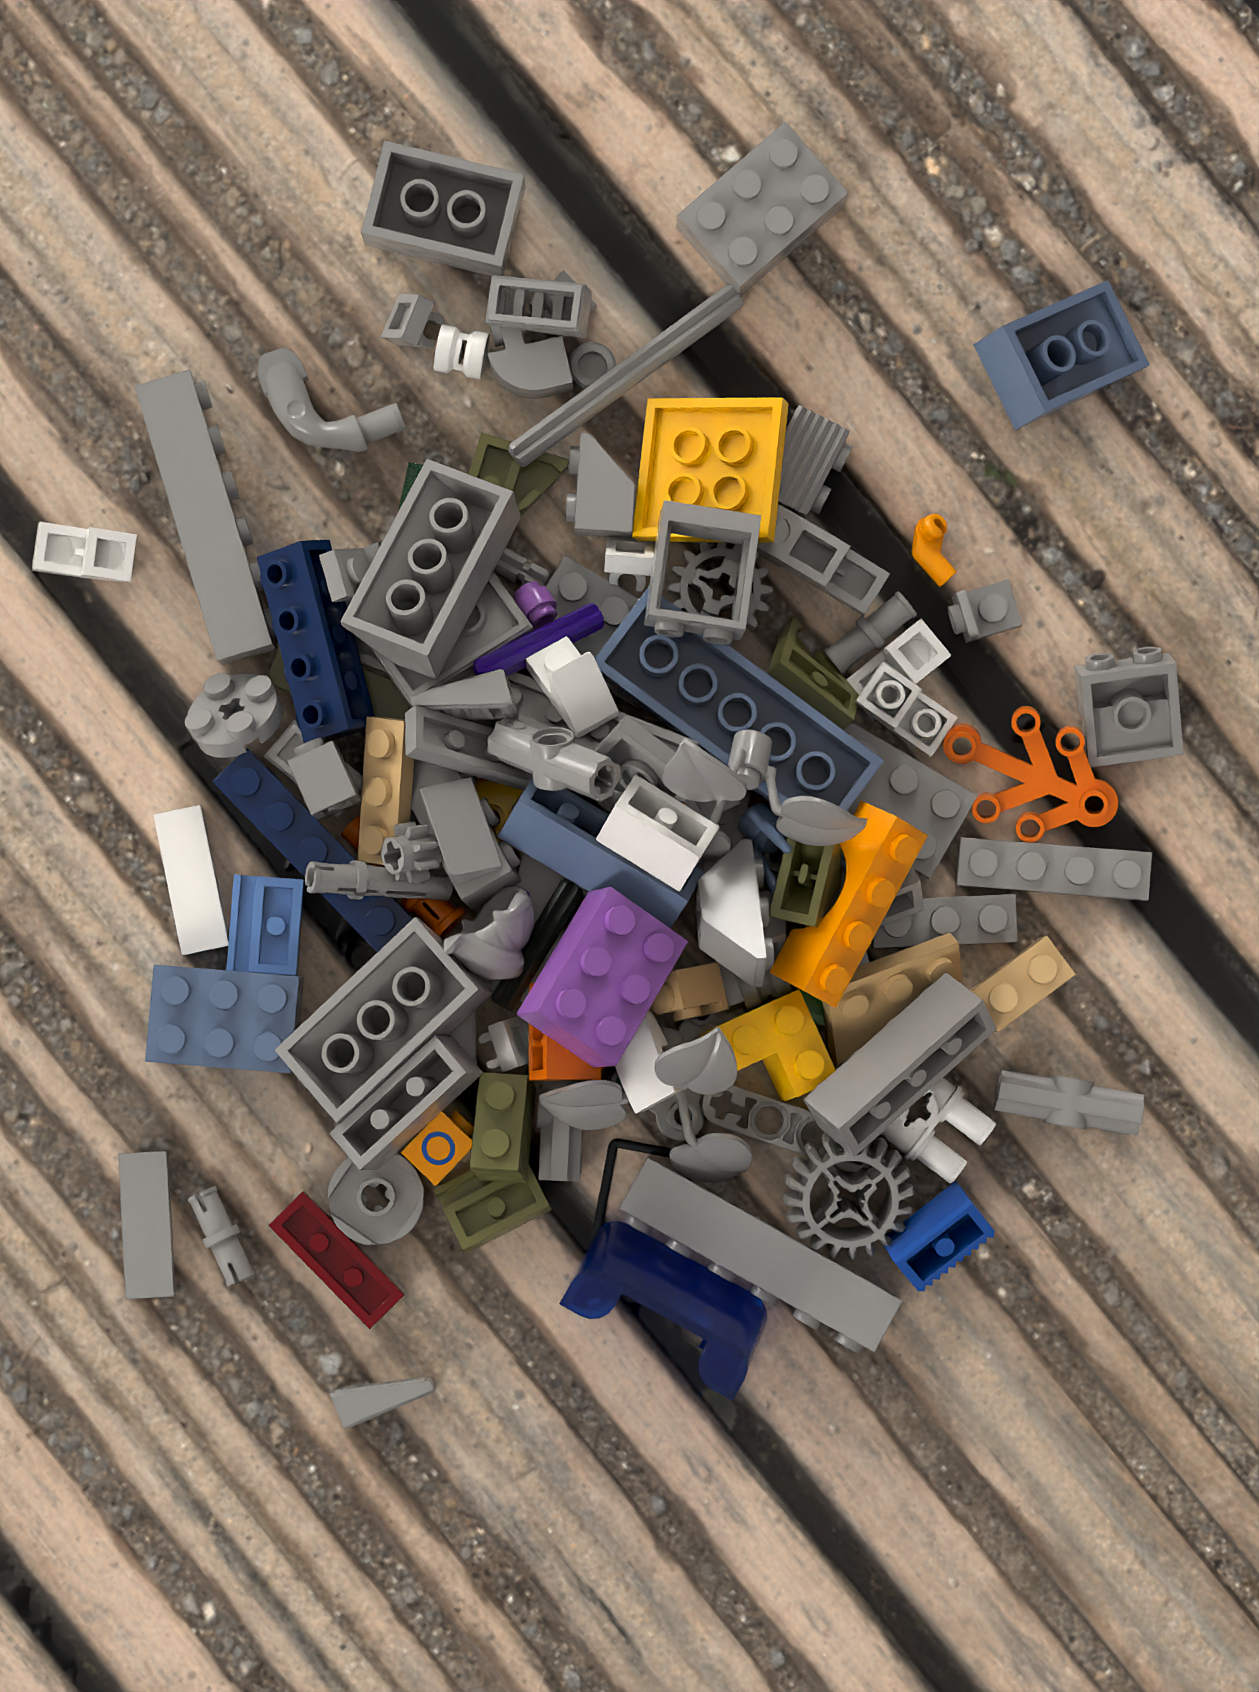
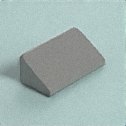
M471 777L430 785L420 789L449 876L454 882L459 885L503 867Z

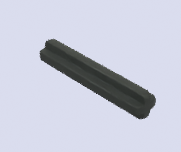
M567 879L560 881L535 922L529 941L521 950L524 957L522 973L516 978L500 980L494 993L491 995L493 1003L506 1011L514 1010L582 898L583 890L581 887Z

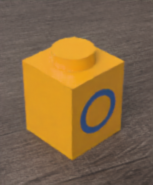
M442 1110L407 1145L401 1154L437 1186L472 1149L473 1138L471 1135L474 1132V1126L457 1110L450 1116Z

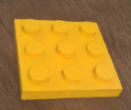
M647 398L632 537L639 542H656L659 514L663 502L666 500L761 515L758 543H774L789 403L784 398ZM672 533L670 536V542H722Z

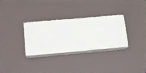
M202 805L153 814L182 956L228 947L229 935Z

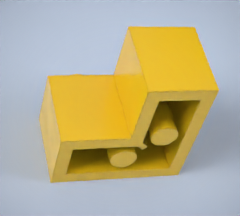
M799 989L716 1026L726 1036L734 1051L737 1071L763 1060L781 1102L797 1098L814 1090L819 1083L825 1081L836 1071ZM713 1027L705 1032L700 1033L701 1037H703L716 1027Z

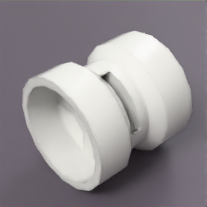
M442 324L435 351L433 370L447 374L452 370L462 371L467 378L481 380L490 334L477 330L470 334L462 333L457 326ZM465 340H466V341H467V344H466V349H465V354H464V360H463V364H460V363H461V359H462L463 349H464V343H465Z

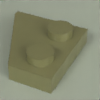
M481 432L468 474L513 491L521 517L568 469L569 459L547 452L540 455L526 467H521L509 453L508 449L510 443H512L511 441Z
M792 617L780 630L768 675L844 730L854 721L858 706L855 701L859 694L846 678L839 674L833 662L823 650L818 651L814 656L797 636L804 627L796 618Z

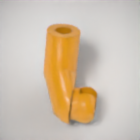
M929 514L921 518L914 528L911 553L921 568L941 587L957 571L941 554L944 534L948 528L947 522L939 514Z

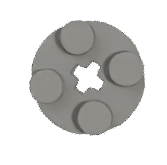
M217 673L208 678L204 683V691L194 700L188 711L185 726L205 754L219 758L234 757L246 753L244 745L251 743L258 738L261 744L269 739L279 727L284 709L278 692L268 676L252 673L229 676L227 673Z
M399 1153L392 1156L378 1170H359L348 1157L335 1170L328 1187L329 1207L336 1226L350 1239L365 1245L387 1244L403 1238L417 1224L424 1208L425 1186L416 1167ZM381 1183L387 1187L385 1196L390 1202L386 1208L377 1205L371 1210L366 1206L368 1197L363 1193L367 1185L376 1188Z

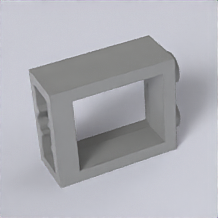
M664 500L659 514L644 625L655 627V633L668 637H682L684 632L703 634V640L713 644L728 645L732 643V639L741 640L747 624L761 515ZM671 533L741 544L731 619L660 609Z

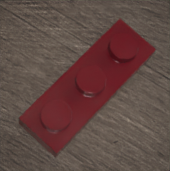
M302 1191L268 1225L369 1329L405 1295L377 1264L336 1226L333 1219L305 1191Z

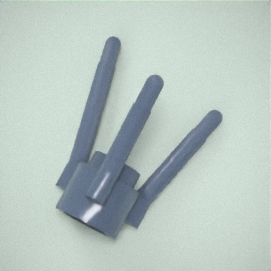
M759 803L743 813L738 823V830L746 839H752L754 859L762 858L764 880L774 896L777 880L763 853L764 851L766 853H774L779 849L784 853H790L792 846L786 841L787 836L780 833L776 828V823L780 816L775 815L767 804ZM841 855V867L846 870V859Z

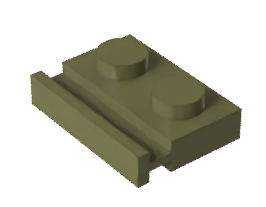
M529 1164L527 1183L478 1180L473 1171L469 1170L433 1189L466 1254L552 1210Z

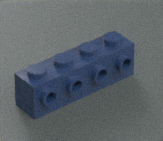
M330 540L299 541L257 557L261 573V585L266 593L272 616V628L278 640L284 664V675L290 687L296 711V722L304 743L317 738H321L322 741H332L366 730V717L375 716L355 636L343 627L340 622L347 610L346 601L332 602L319 555L332 550Z

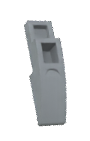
M779 504L774 543L757 544V552L761 557L779 568H786L862 616L866 614L890 575L884 569L849 549L850 545Z

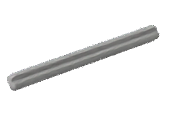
M730 284L720 289L510 443L508 450L512 458L519 466L526 467L738 311L744 303L741 294H738Z

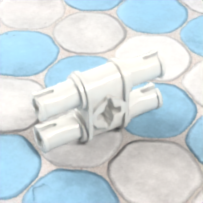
M942 1078L923 1095L927 1094L924 1099L925 1103L922 1106L923 1111L927 1113L925 1119L914 1118L904 1125L907 1120L906 1116L909 1113V1109H907L880 1135L905 1154L903 1158L906 1160L910 1159L911 1161L917 1158L951 1184L964 1169L967 1161L934 1136L936 1132L934 1127L939 1121L942 1123L946 1120L975 1143L981 1145L997 1123L963 1097L965 1092L962 1091L960 1085L955 1087L945 1078Z

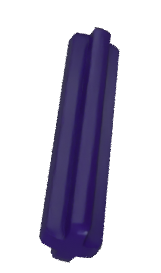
M594 603L578 608L475 659L473 662L474 674L477 676L501 669L508 676L526 667V658L566 636L574 643L601 630L604 627L602 612Z

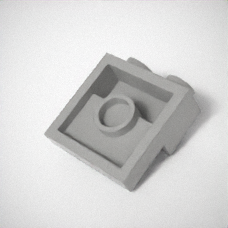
M1142 647L1133 651V658L1114 660L1113 654L1098 653L1087 656L1085 658V665L1074 666L1078 712L1082 717L1085 738L1084 749L1091 768L1184 755L1177 665L1169 653L1162 654V649L1159 647Z

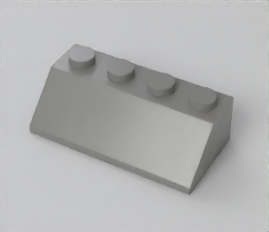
M426 459L340 621L341 625L391 662L437 680L521 518L514 492Z
M415 917L275 1049V1052L336 1123H341L435 1035L448 1036L494 992L480 976L468 971L452 953L447 954L444 952V940L419 918Z

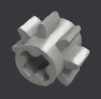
M415 822L394 825L395 836L385 838L381 849L385 868L391 874H395V880L397 881L408 880L412 884L430 880L429 869L439 868L442 860V853L435 833L429 831L427 824L416 826Z

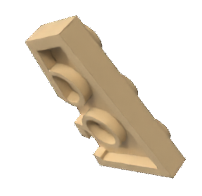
M951 933L858 966L836 1008L822 1001L829 1055L837 1066L850 1058L855 1051L862 1048L891 1019L899 1015L944 973H948L958 982L963 980L959 942Z

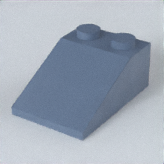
M1108 280L1003 325L973 344L1015 430L1046 417L1150 365Z

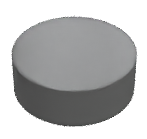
M596 342L580 345L574 350L569 360L573 383L581 390L590 386L616 366L615 357L610 349Z

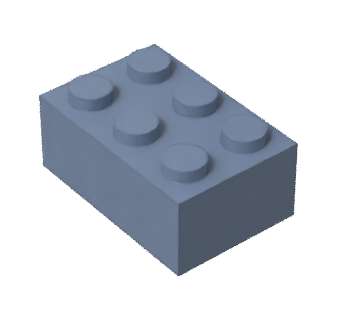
M154 965L145 1062L293 1073L275 1052V1049L300 1026L304 977Z

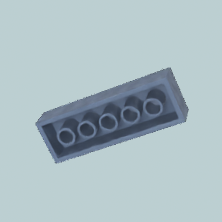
M648 587L595 657L604 680L673 732L698 741L702 750L715 757L727 767L734 735L737 732L754 730L766 734L773 742L768 766L777 769L775 782L781 804L792 797L812 796L831 802L847 811L884 760L731 646L706 642L703 640V634L684 632L682 637L663 636L654 632L655 627L645 626L644 619ZM662 596L660 609L683 612ZM763 781L753 791L770 803L766 781Z

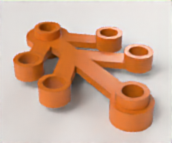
M1022 706L1013 713L1011 722L1014 732L1022 736L1032 764L982 743L978 730L966 723L953 725L944 737L943 750L945 755L954 763L967 764L971 761H976L1023 782L994 794L989 792L980 793L972 805V814L977 821L981 823L994 822L999 817L1000 812L1049 794L1066 801V803L1040 814L1035 812L1021 814L1016 821V833L1024 842H1036L1042 838L1045 831L1075 820L1089 827L1103 826L1111 821L1117 812L1118 797L1116 791L1106 781L1095 779L1084 751V734L1076 726H1065L1056 735V747L1062 755L1068 757L1076 784L1057 776L1039 729L1041 724L1040 715L1033 707ZM1021 714H1031L1035 718V725L1031 729L1024 730L1018 726L1017 718ZM1065 734H1076L1080 740L1078 746L1074 749L1063 747L1061 738ZM964 737L971 742L972 747L967 753L955 751L953 742L957 738ZM1098 796L1103 800L1104 804L1098 811H1089L1085 807L1087 798ZM983 800H990L994 803L996 809L991 815L985 816L979 813L977 805ZM1028 819L1035 820L1040 826L1037 833L1033 835L1025 834L1021 829L1022 823Z

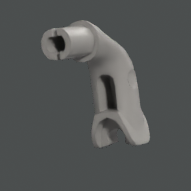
M286 347L279 348L259 357L257 374L265 397L268 398L274 413L290 435L306 445L361 452L368 450V444L406 429L396 403L358 418L353 414L345 419L325 422L316 413L311 404L305 382L309 378L301 360L292 350Z

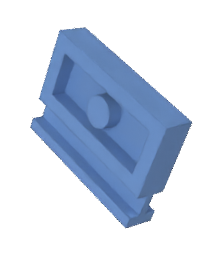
M234 874L226 970L298 976L305 880Z

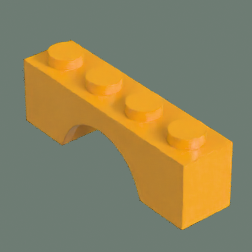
M860 801L853 815L859 818H868L866 827L853 838L840 843L846 859V878L839 898L831 910L821 919L818 928L809 926L791 930L773 967L769 971L772 975L834 1008L837 1007L928 837L927 834L899 817L863 801Z

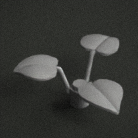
M742 730L734 735L728 767L687 740V738H684L663 771L662 781L673 793L696 802H708L713 799L717 801L708 819L716 825L727 801L743 799L747 790L758 788L759 783L766 781L771 810L775 815L780 816L777 820L776 828L780 833L792 840L812 846L835 845L853 838L867 824L868 818L856 817L831 802L812 796L792 797L781 804L775 782L777 769L768 766L773 742L770 737L759 731ZM718 830L700 861H712L724 857L731 847L729 836Z
M716 1027L703 1037L688 1043H684V1037L679 1031L661 1028L668 1045L662 1048L664 1053L655 1060L654 1070L661 1082L682 1090L676 1094L684 1137L688 1143L671 1149L670 1162L672 1167L683 1177L699 1182L724 1181L738 1176L742 1172H746L752 1162V1151L742 1138L726 1133H712L699 1139L696 1138L692 1130L684 1091L689 1088L696 1093L709 1095L724 1091L734 1084L737 1078V1061L729 1041L719 1027ZM607 1080L579 1082L539 1095L541 1105L555 1117L569 1126L583 1130L605 1129L620 1123L626 1117L624 1104L630 1103L626 1093H623L622 1087L616 1082Z

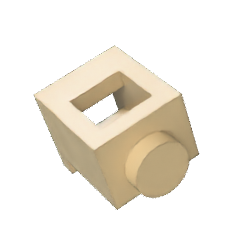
M719 963L671 971L650 1007L654 1016L672 1013L674 1022L729 1010Z

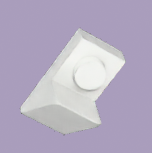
M567 636L526 658L527 670L577 739L619 716L618 708L591 652L581 655Z

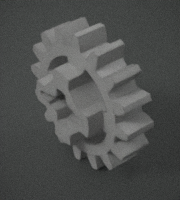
M699 542L700 554L697 556L685 550L683 558L688 564L686 568L674 565L672 573L681 579L680 583H673L668 587V593L680 595V599L673 604L686 613L718 617L721 612L732 609L734 595L732 597L723 595L720 601L712 598L713 589L707 585L709 583L717 585L720 579L729 582L727 590L734 594L741 544H735L732 550L726 548V542H717L716 548L710 549L707 542ZM756 551L755 564H756V562H757V560H758V558H759V555H760L757 551ZM724 559L722 565L713 570L697 569L700 565L710 560ZM755 566L746 624L747 627L753 630L758 627V622L753 614L755 612L767 614L769 609L764 602L760 601V597L770 596L773 591V587L761 585V580L769 575V569H756ZM688 587L700 594L704 604L701 613L692 605L688 594Z

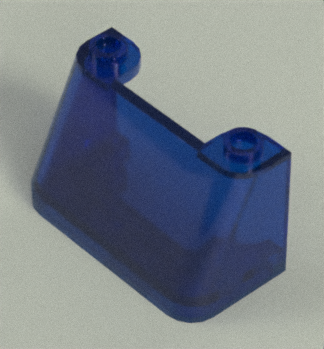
M610 1221L602 1225L595 1233L565 1287L559 1304L582 1317L598 1319L609 1314L615 1307L621 1294L626 1295L701 1337L702 1340L698 1346L703 1352L698 1362L699 1375L710 1389L733 1401L746 1378L767 1322V1309L762 1300L747 1289L724 1279L704 1265L685 1257L661 1241L625 1222Z

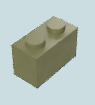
M483 1073L479 1076L470 1169L478 1180L527 1183L536 1088L529 1081L528 1075Z

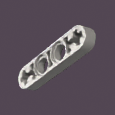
M732 1085L724 1091L732 1093L731 1102L745 1107L746 1097L755 1099V1103L748 1112L747 1127L743 1128L737 1126L738 1121L742 1117L740 1115L727 1112L723 1119L715 1117L716 1108L710 1105V1100L712 1096L720 1098L723 1091L703 1096L702 1109L709 1122L716 1126L808 1156L805 1145L801 1140V1131L807 1123L815 1121L809 1110ZM766 1106L777 1108L783 1117L781 1128L773 1134L760 1132L755 1124L757 1112ZM877 1137L869 1144V1147L878 1139ZM853 1161L835 1164L838 1167L857 1172L862 1167L866 1169L871 1167V1165L860 1162V1165L852 1163Z

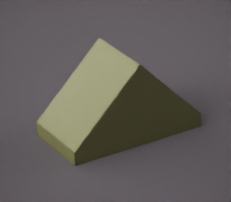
M787 837V842L792 846V851L783 854L769 917L818 928L821 919L826 914L841 887L840 843L830 846H812Z

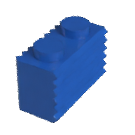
M955 1181L903 1222L905 1225L903 1232L892 1230L889 1233L892 1240L890 1246H883L916 1290L925 1292L926 1285L932 1286L933 1279L940 1280L941 1273L948 1274L949 1267L955 1268L956 1261L963 1262L964 1255L971 1256V1250H978L979 1243L986 1244L987 1237L994 1238L995 1231L979 1208L958 1182Z

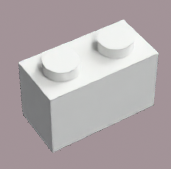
M635 774L615 804L596 840L680 892L720 826Z

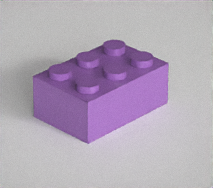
M607 887L589 891L516 1015L593 1068L616 1066L688 941L614 888Z

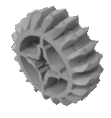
M824 1133L821 1136L824 1148L818 1150L810 1142L805 1145L806 1153L810 1158L808 1161L801 1157L793 1158V1167L801 1174L790 1173L785 1175V1184L794 1189L783 1194L784 1204L792 1206L786 1213L789 1223H800L796 1229L799 1239L812 1236L810 1246L814 1251L822 1249L828 1243L827 1252L829 1257L835 1259L839 1255L841 1247H844L848 1258L854 1261L857 1257V1247L864 1246L866 1253L869 1256H873L875 1254L874 1241L879 1239L883 1245L890 1246L892 1240L887 1232L889 1228L896 1232H903L905 1229L903 1221L897 1215L907 1216L912 1214L911 1204L904 1200L914 1195L913 1186L905 1183L911 1176L908 1166H897L902 1159L897 1150L885 1153L887 1143L883 1138L875 1140L870 1147L868 1144L854 1157L839 1143H833L831 1137ZM844 1161H859L869 1164L871 1167L868 1169L862 1167L857 1172H846L835 1164ZM822 1174L826 1179L829 1190L820 1200L821 1206L812 1211L810 1208V1193L815 1181ZM885 1177L887 1183L886 1197L882 1207L875 1215L870 1208L868 1200L870 1195L877 1189L876 1183ZM836 1181H838L843 1189L847 1188L851 1193L856 1192L860 1207L846 1196L841 1198ZM850 1217L856 1219L861 1225L836 1227L827 1223L830 1221L834 1224L842 1218Z

